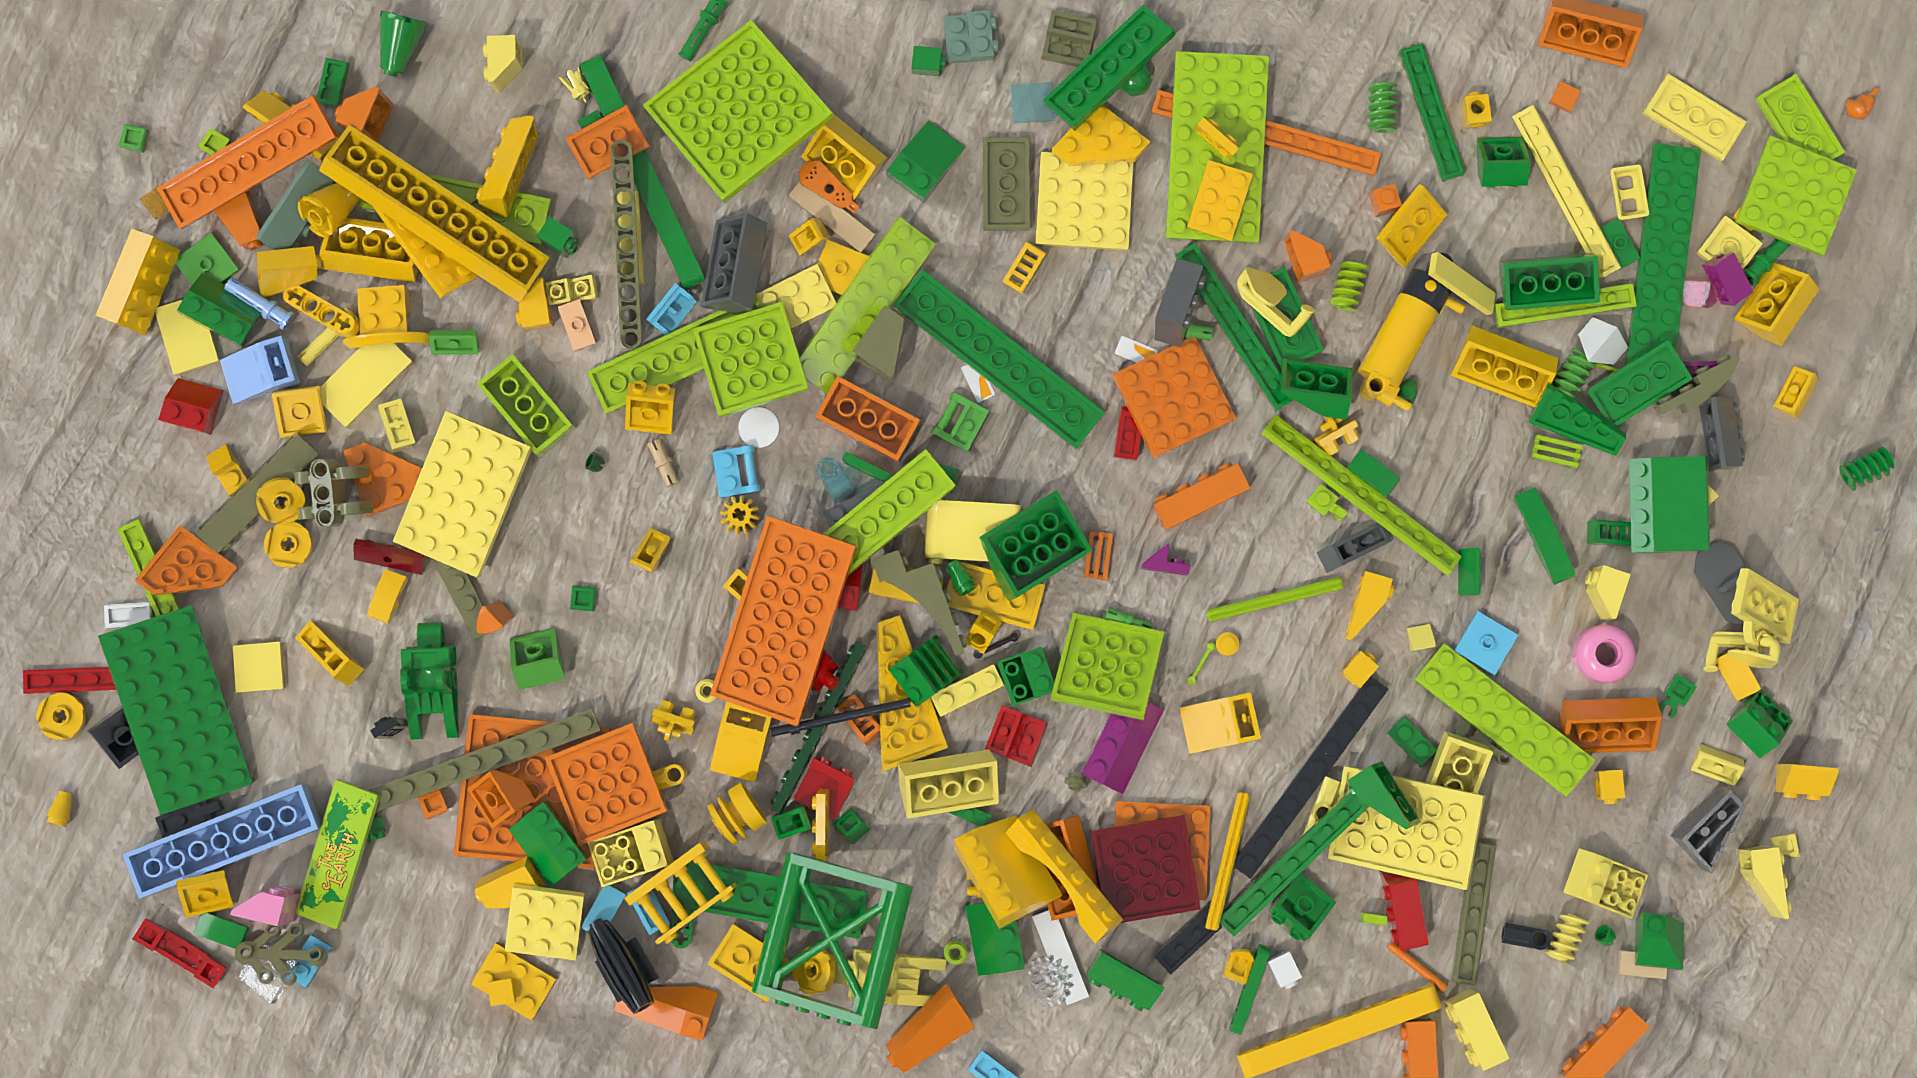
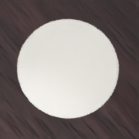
M762 407L752 408L742 415L738 426L739 434L748 445H754L755 448L766 447L776 439L779 432V422L770 410Z

